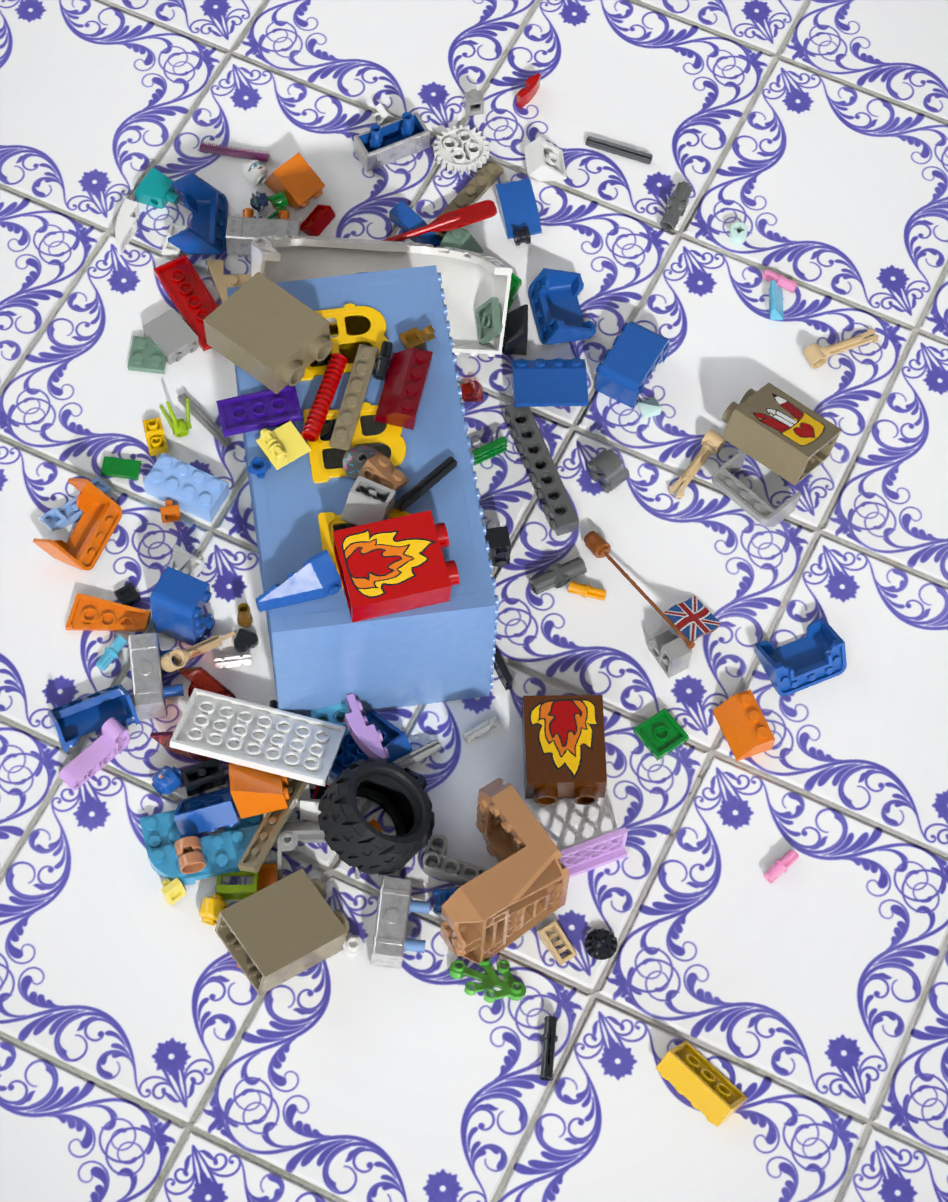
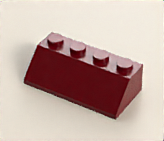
M413 347L392 354L391 364L388 368L374 421L414 430L433 352Z

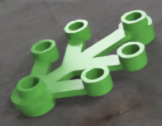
M491 957L487 961H481L479 964L486 974L466 967L465 963L461 960H455L450 965L449 974L452 978L461 979L464 976H468L481 981V983L477 984L472 981L467 982L464 989L467 995L473 996L477 992L486 990L484 1000L488 1003H493L495 1000L504 997L518 1001L526 994L525 985L515 981L509 971L510 964L506 960L499 961L497 965V971L503 975L505 981L499 979L491 966ZM504 964L507 968H502L500 965ZM498 987L502 990L495 991L492 988Z

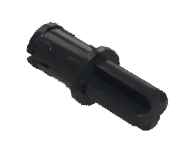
M383 341L379 356L375 359L376 367L373 377L377 380H385L388 365L391 364L392 342Z

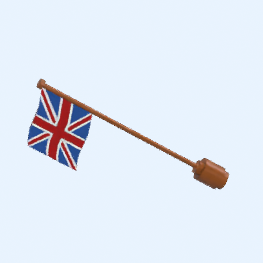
M595 531L586 534L584 537L585 546L596 558L607 557L687 643L686 646L689 649L695 646L694 641L699 637L714 632L719 628L721 623L694 595L687 601L676 604L663 613L609 555L611 545L602 535Z

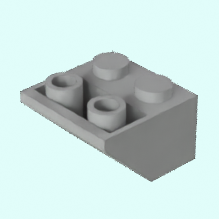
M358 476L349 492L341 520L354 526L387 520L396 503V491Z

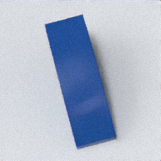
M402 201L389 211V220L403 229V233L428 225ZM428 232L409 238L415 243L434 245L433 247H436L441 242L435 232Z

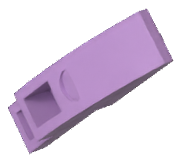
M354 693L346 695L350 713L345 714V722L354 741L369 758L384 759V762H387L389 753L386 747H382L381 742L383 738L380 730L376 731L374 724L369 725L367 717H362L361 711H363L360 699L356 700Z

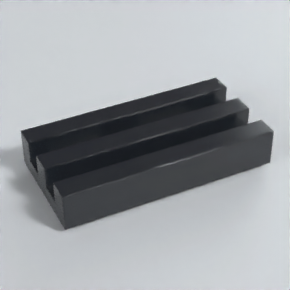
M495 648L494 669L505 690H509L512 688L513 678L501 654Z

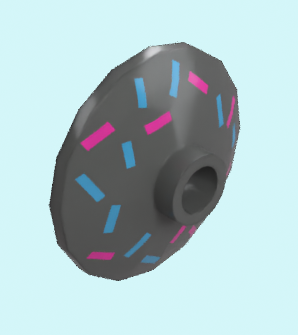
M366 445L349 449L343 458L345 473L356 480L360 476L359 471L366 461L379 454V452L373 447Z

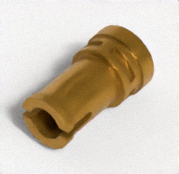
M241 603L238 606L237 622L243 628H247L253 623L250 606L247 603Z

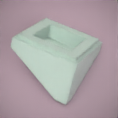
M655 398L637 402L643 419L661 414V406Z

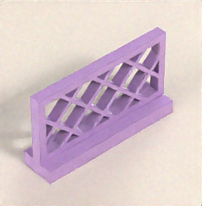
M626 827L561 850L562 858H560V861L567 867L570 873L569 878L627 857L625 843L628 831Z

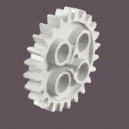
M453 125V130L447 127V133L441 131V136L437 135V140L434 141L433 153L434 159H437V164H441L442 169L447 167V172L454 170V174H456L457 171H460V174L463 175L464 171L470 174V170L477 172V167L482 169V164H486L487 159H489L490 147L489 141H486V136H482V131L476 133V128L469 130V125L466 129L462 125L458 129Z

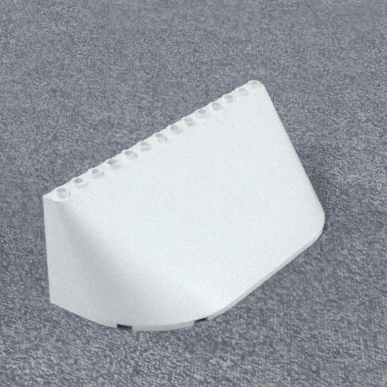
M272 235L258 237L251 242V277L259 271L274 283L436 265L437 273L440 272L442 284L440 285L444 289L445 300L443 302L447 306V321L449 320L450 322L449 336L453 339L452 353H455V355L467 353L470 356H478V353L488 357L502 354L512 268L496 258L490 256L482 257L481 253L447 246L440 248L433 247L434 245L396 241L302 235L279 237ZM491 297H496L501 306L502 333L487 344H479L476 309ZM334 318L326 319L329 323L337 322Z

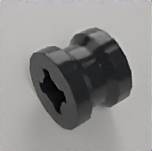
M524 226L522 229L513 228V239L516 246H520L521 243H531L528 226Z

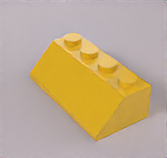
M687 1040L671 1049L655 1068L665 1080H668L675 1087L678 1093L684 1095L694 1108L700 1110L707 1120L717 1127L724 1123L748 1099Z

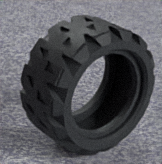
M369 758L367 761L360 759L353 762L325 790L318 806V810L321 811L318 815L320 830L324 832V839L330 849L335 851L339 858L349 866H355L358 868V871L368 874L378 873L379 875H385L400 870L428 843L435 826V814L431 811L432 802L427 792L423 790L421 783L412 774L407 773L403 767L393 762H384V759ZM356 797L369 799L379 805L393 821L396 836L384 834L370 825L361 814Z

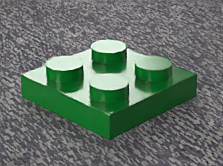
M665 708L635 727L633 731L657 761L689 739L686 732Z

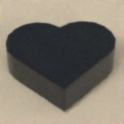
M240 628L234 639V649L238 652H245L248 648H255L259 642L258 636L253 632Z

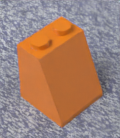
M299 152L273 171L264 183L275 194L284 191L289 206L295 211L300 207L304 209L309 205L311 198L317 199L323 194L322 189L325 187V184Z
M229 763L230 792L241 819L288 808L287 800L290 799L289 789L286 787V785H289L288 777Z

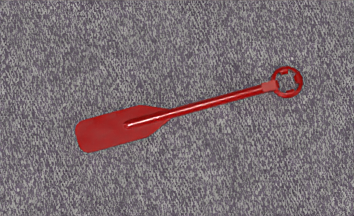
M484 200L445 213L426 226L381 241L400 242L428 232L451 231L491 218L496 215L497 208L492 200Z

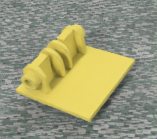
M291 421L273 431L266 428L260 431V438L256 440L276 470L311 451V448Z

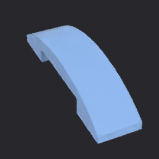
M99 476L91 481L92 484L106 495L110 492L111 488ZM78 495L59 509L54 507L41 516L40 520L52 532L74 523L83 515V512L78 509L76 504Z

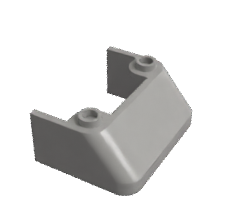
M740 451L714 472L712 483L757 522L767 527H775L795 511L802 493L798 491L774 510L733 476L736 471L742 468L747 455Z
M298 821L285 823L277 840L279 880L283 878V851L294 850L298 843H327L324 839V832L320 830L319 822ZM355 867L356 879H360V871Z

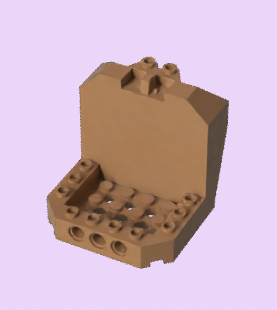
M500 777L479 789L478 812L476 815V826L485 839L487 850L499 862L459 887L441 906V914L446 920L441 924V938L456 957L461 956L476 964H480L481 961H487L489 957L495 956L552 913L563 907L566 902L570 877L567 867L560 861V858H562L560 850L510 783L503 785L505 782Z

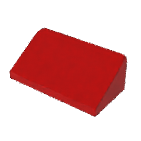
M318 204L300 225V231L309 236H319L336 216L331 206Z

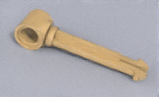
M869 328L866 333L829 346H819L817 343L811 344L804 349L803 355L811 368L817 369L823 366L830 356L872 341L874 344L877 343L879 335L872 336L876 331Z
M712 429L707 431L702 439V447L675 485L669 486L670 495L678 489L676 498L684 496L683 491L709 456L715 453L718 454L724 447L726 440L721 438L722 435Z
M235 630L222 637H219L217 634L186 649L172 650L162 655L160 665L166 672L176 671L184 667L190 659L223 645V640L236 635L237 632Z

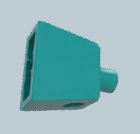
M152 167L135 190L137 202L163 209L168 202L177 205L180 195L176 194L175 188L171 186V183L174 181L154 167Z

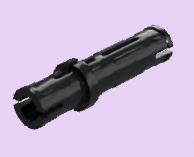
M546 1016L544 1018V1034L541 1035L543 1047L540 1079L552 1081L555 1042L558 1041V1036L556 1035L558 1018Z

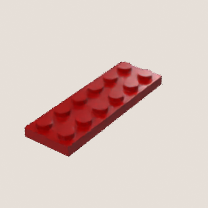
M186 254L154 268V274L181 317L198 336L199 345L203 352L211 349L212 347L207 344L203 320L219 306Z

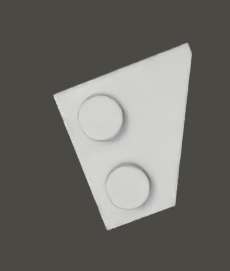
M175 544L169 567L196 578L204 569L205 563Z

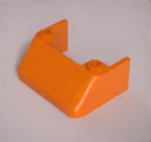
M69 478L68 482L80 491L76 504L78 509L83 512V515L67 543L62 540L53 541L34 538L33 542L53 558L80 570L88 571L95 566L122 517V509L89 480Z

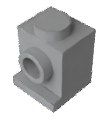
M472 89L469 92H465L463 104L466 116L484 114L482 91ZM478 104V108L470 109V105Z

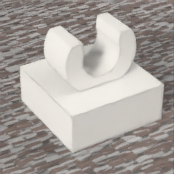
M381 103L375 107L378 112L373 115V118L376 121L381 118L377 123L378 125L382 126L386 122L390 123L396 120L388 108Z

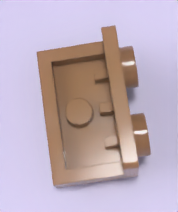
M382 453L368 459L359 471L361 477L395 491L405 487L409 482L403 472L398 470Z

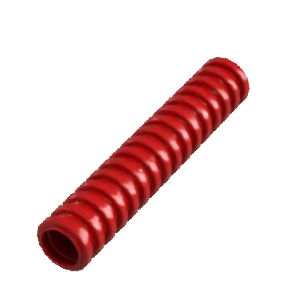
M333 353L330 357L317 395L301 432V436L307 441L316 442L319 439L331 407L330 405L348 363V359L342 354Z

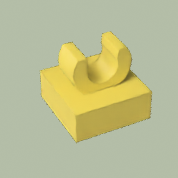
M177 877L173 881L166 878L161 882L164 886L161 892L170 906L187 894Z

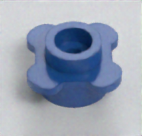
M255 457L251 460L250 466L247 467V472L257 475L258 478H264L266 471L271 468V463L266 462L262 457Z

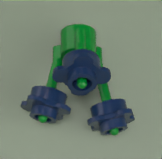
M257 191L256 195L252 193V198L250 199L252 209L260 212V209L264 210V207L268 206V201H272L275 208L279 207L267 219L274 218L278 215L279 211L286 210L285 206L289 205L284 191L267 197L265 192L259 193Z

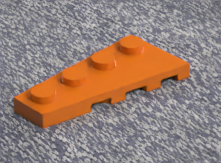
M77 593L65 629L146 632L151 611Z

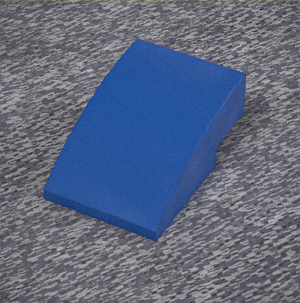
M530 179L496 184L495 194L507 239H513V228L522 229L524 226H528L530 235L542 233L538 208Z

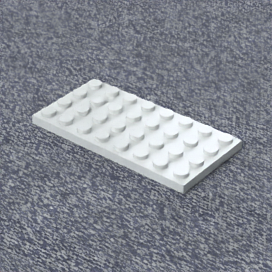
M194 688L170 740V747L325 787L345 736L346 726Z

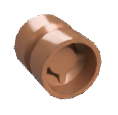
M184 837L175 842L174 847L176 856L179 858L178 864L181 873L193 874L206 867L201 842L198 837Z

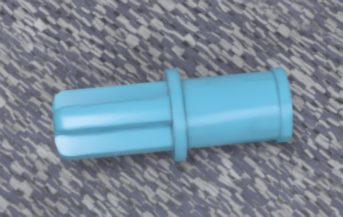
M117 635L111 645L104 649V654L96 663L98 669L105 671L111 662L118 658V653L127 643L122 636Z

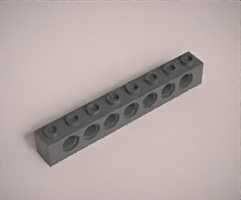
M514 403L505 405L503 419L510 426L511 438L516 440L517 452L523 456V466L529 470L530 482L535 484L536 496L543 503L542 509L544 514L549 517L551 530H554L557 536L578 530L579 519L530 407H514Z

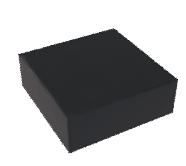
M131 583L114 592L120 604L131 606L141 600L140 595Z

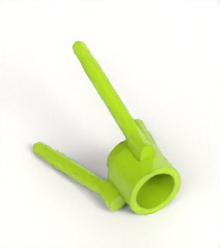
M186 398V421L182 418L176 419L170 402L166 401L173 420L172 422L164 407L160 405V409L170 425L173 435L177 438L188 435L189 429L192 428L189 398Z

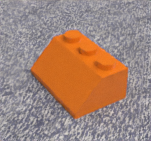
M751 689L731 696L713 710V714L736 762L773 748L775 738Z

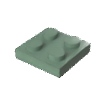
M491 297L476 309L479 344H487L502 333L501 306L496 297Z
M133 336L127 366L128 370L164 374L167 363L164 353L151 338Z

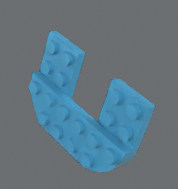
M176 810L139 818L147 856L153 870L160 877L163 876L170 881L177 877L182 885L196 884L195 880L234 871L235 873L242 871L239 870L238 863L264 819L263 814L242 819L240 817L236 825L232 827L224 826L225 832L199 838L206 867L197 873L183 874L180 872L179 858L176 856L174 847L175 842L181 839L173 817Z

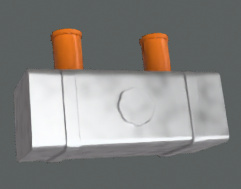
M245 208L243 210V217L228 216L226 229L227 254L251 256V242L258 237L300 235V220H289L290 213L286 210L278 212V219L253 218L254 210Z

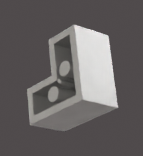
M667 630L650 639L648 649L668 678L689 667L692 649L686 646L687 643L681 637H677L670 630Z

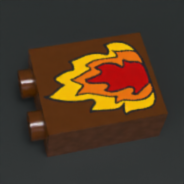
M602 695L523 696L522 734L525 799H534L536 804L548 806L556 804L558 799L574 798V802L579 805H591L596 803L598 798H604L607 785Z

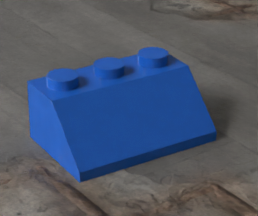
M230 787L180 800L173 816L181 838L197 836L205 831L214 832L223 826L232 827L240 820Z

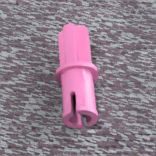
M768 269L762 275L763 279L769 282L775 280L781 288L791 293H794L798 285L797 282L784 277L783 274L779 275Z
M790 849L782 858L776 859L775 864L763 873L765 879L769 883H773L783 872L786 873L788 871L787 868L799 858L798 853Z

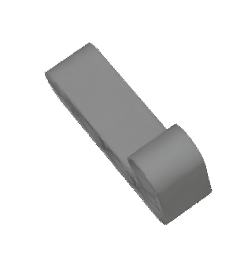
M434 834L430 838L423 856L422 868L425 874L459 886L472 880L466 878L465 875L473 874L477 877L488 870L446 856L447 838L442 834ZM441 844L443 847L435 848L434 845ZM429 861L436 862V865L429 866L427 865V863ZM451 867L456 871L451 873L447 872L446 869Z

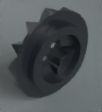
M604 928L594 929L588 933L585 939V949L594 959H609L617 950V938L612 934V931L605 930ZM606 938L605 947L600 946L597 948L598 942L596 940L602 941Z

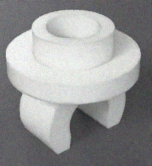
M357 935L347 936L343 949L347 955L356 957L363 949V941Z

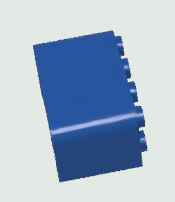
M633 321L626 322L622 328V334L615 338L613 348L607 350L604 357L605 360L603 363L600 362L596 368L598 374L594 380L596 382L595 390L634 409L638 402L637 396L643 392L644 385L658 363H664L666 360L670 339Z
M167 566L150 596L154 629L191 646L206 640L208 630H212L215 625L213 614L208 613L205 615L202 613V607L205 603L209 602L212 595L210 584Z

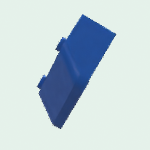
M193 172L172 182L171 186L183 194V204L188 210L193 212L192 229L187 228L169 237L168 242L189 255H219L225 252L228 220V200L226 196Z
M121 684L92 693L47 712L64 752H67L68 748L76 746L79 737L102 729L103 724L112 717L124 727L131 725L133 721L136 725L140 724L130 694Z

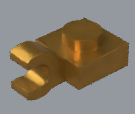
M432 325L420 331L417 327H414L399 334V340L405 349L421 348L426 346V341H431L435 338L433 334L435 330Z

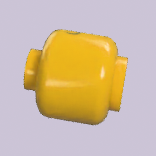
M212 894L211 897L208 896L203 899L199 910V916L202 918L201 921L203 923L216 926L219 912L228 907V904L223 901L224 897Z

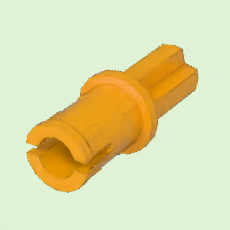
M570 581L568 593L584 596V598L591 597L604 600L607 593L606 590L591 587L590 584L585 585Z

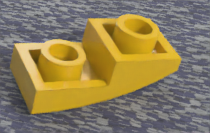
M161 417L143 420L150 456L168 453Z

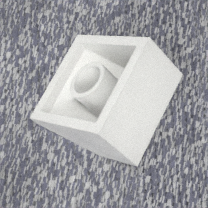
M538 137L524 147L527 173L531 178L539 182L567 179L563 150L541 137Z

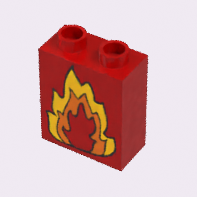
M431 510L333 531V550L352 623L450 601L451 586L460 584L459 573L455 560L444 561L441 548L449 547L447 529L444 522L434 524Z

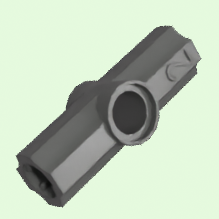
M679 182L673 196L669 197L665 213L660 222V226L664 230L669 232L674 230L680 216H683L693 188L689 183Z
M577 557L562 565L560 563L551 565L546 572L530 578L529 584L533 593L537 595L553 587L561 588L565 586L571 579L586 573L587 568L583 559Z

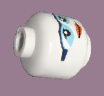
M248 160L243 164L242 177L250 185L261 186L268 178V171L258 160Z

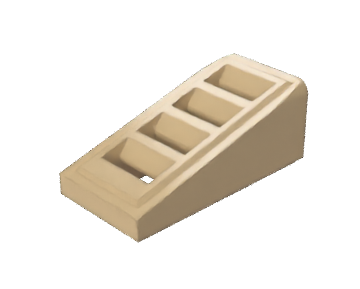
M556 920L536 932L560 966L577 955ZM553 930L554 934L548 937L546 933ZM555 937H558L560 939L553 944L550 941ZM563 943L564 947L557 951L555 947ZM568 950L569 953L561 958L559 954Z

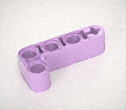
M114 717L108 719L102 726V735L67 764L59 773V778L72 790L80 788L127 747L130 742L128 730Z

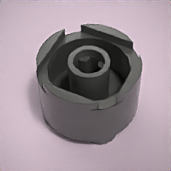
M607 448L587 464L590 469L588 473L593 481L598 480L601 483V488L606 493L613 491L630 477L628 469H623L621 466L623 461L610 449L607 451Z

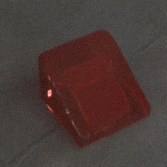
M474 380L460 385L464 402L483 401L482 385Z

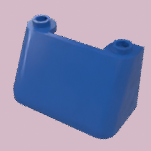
M543 268L530 284L528 297L542 344L554 345L590 339L596 333V327L592 321L584 322L577 296L584 287L580 273Z
M823 617L808 625L806 629L807 636L774 649L773 644L768 640L754 644L755 654L774 689L780 696H788L836 677L845 671L847 667L845 642Z

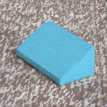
M772 280L769 287L770 319L783 320V291L776 281Z

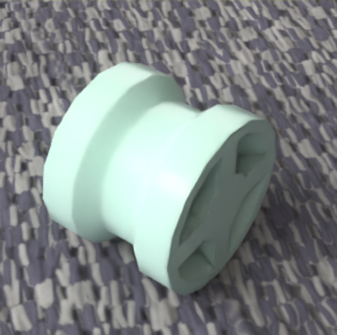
M742 222L733 223L730 227L729 240L736 245L743 244L746 241L748 227Z

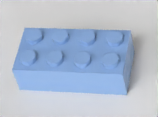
M165 453L161 454L144 480L145 493L163 501L172 499L173 505H179L180 509L210 523L229 496L228 482Z

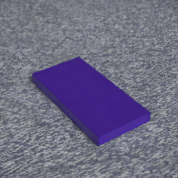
M285 386L278 394L269 389L216 401L224 437L279 426L289 421L293 423L303 420L295 386Z

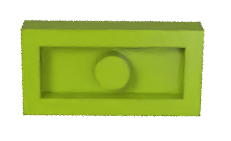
M234 871L217 875L216 894L224 897L223 900H243L258 892V873L247 871L235 873ZM222 876H254L253 885H222Z

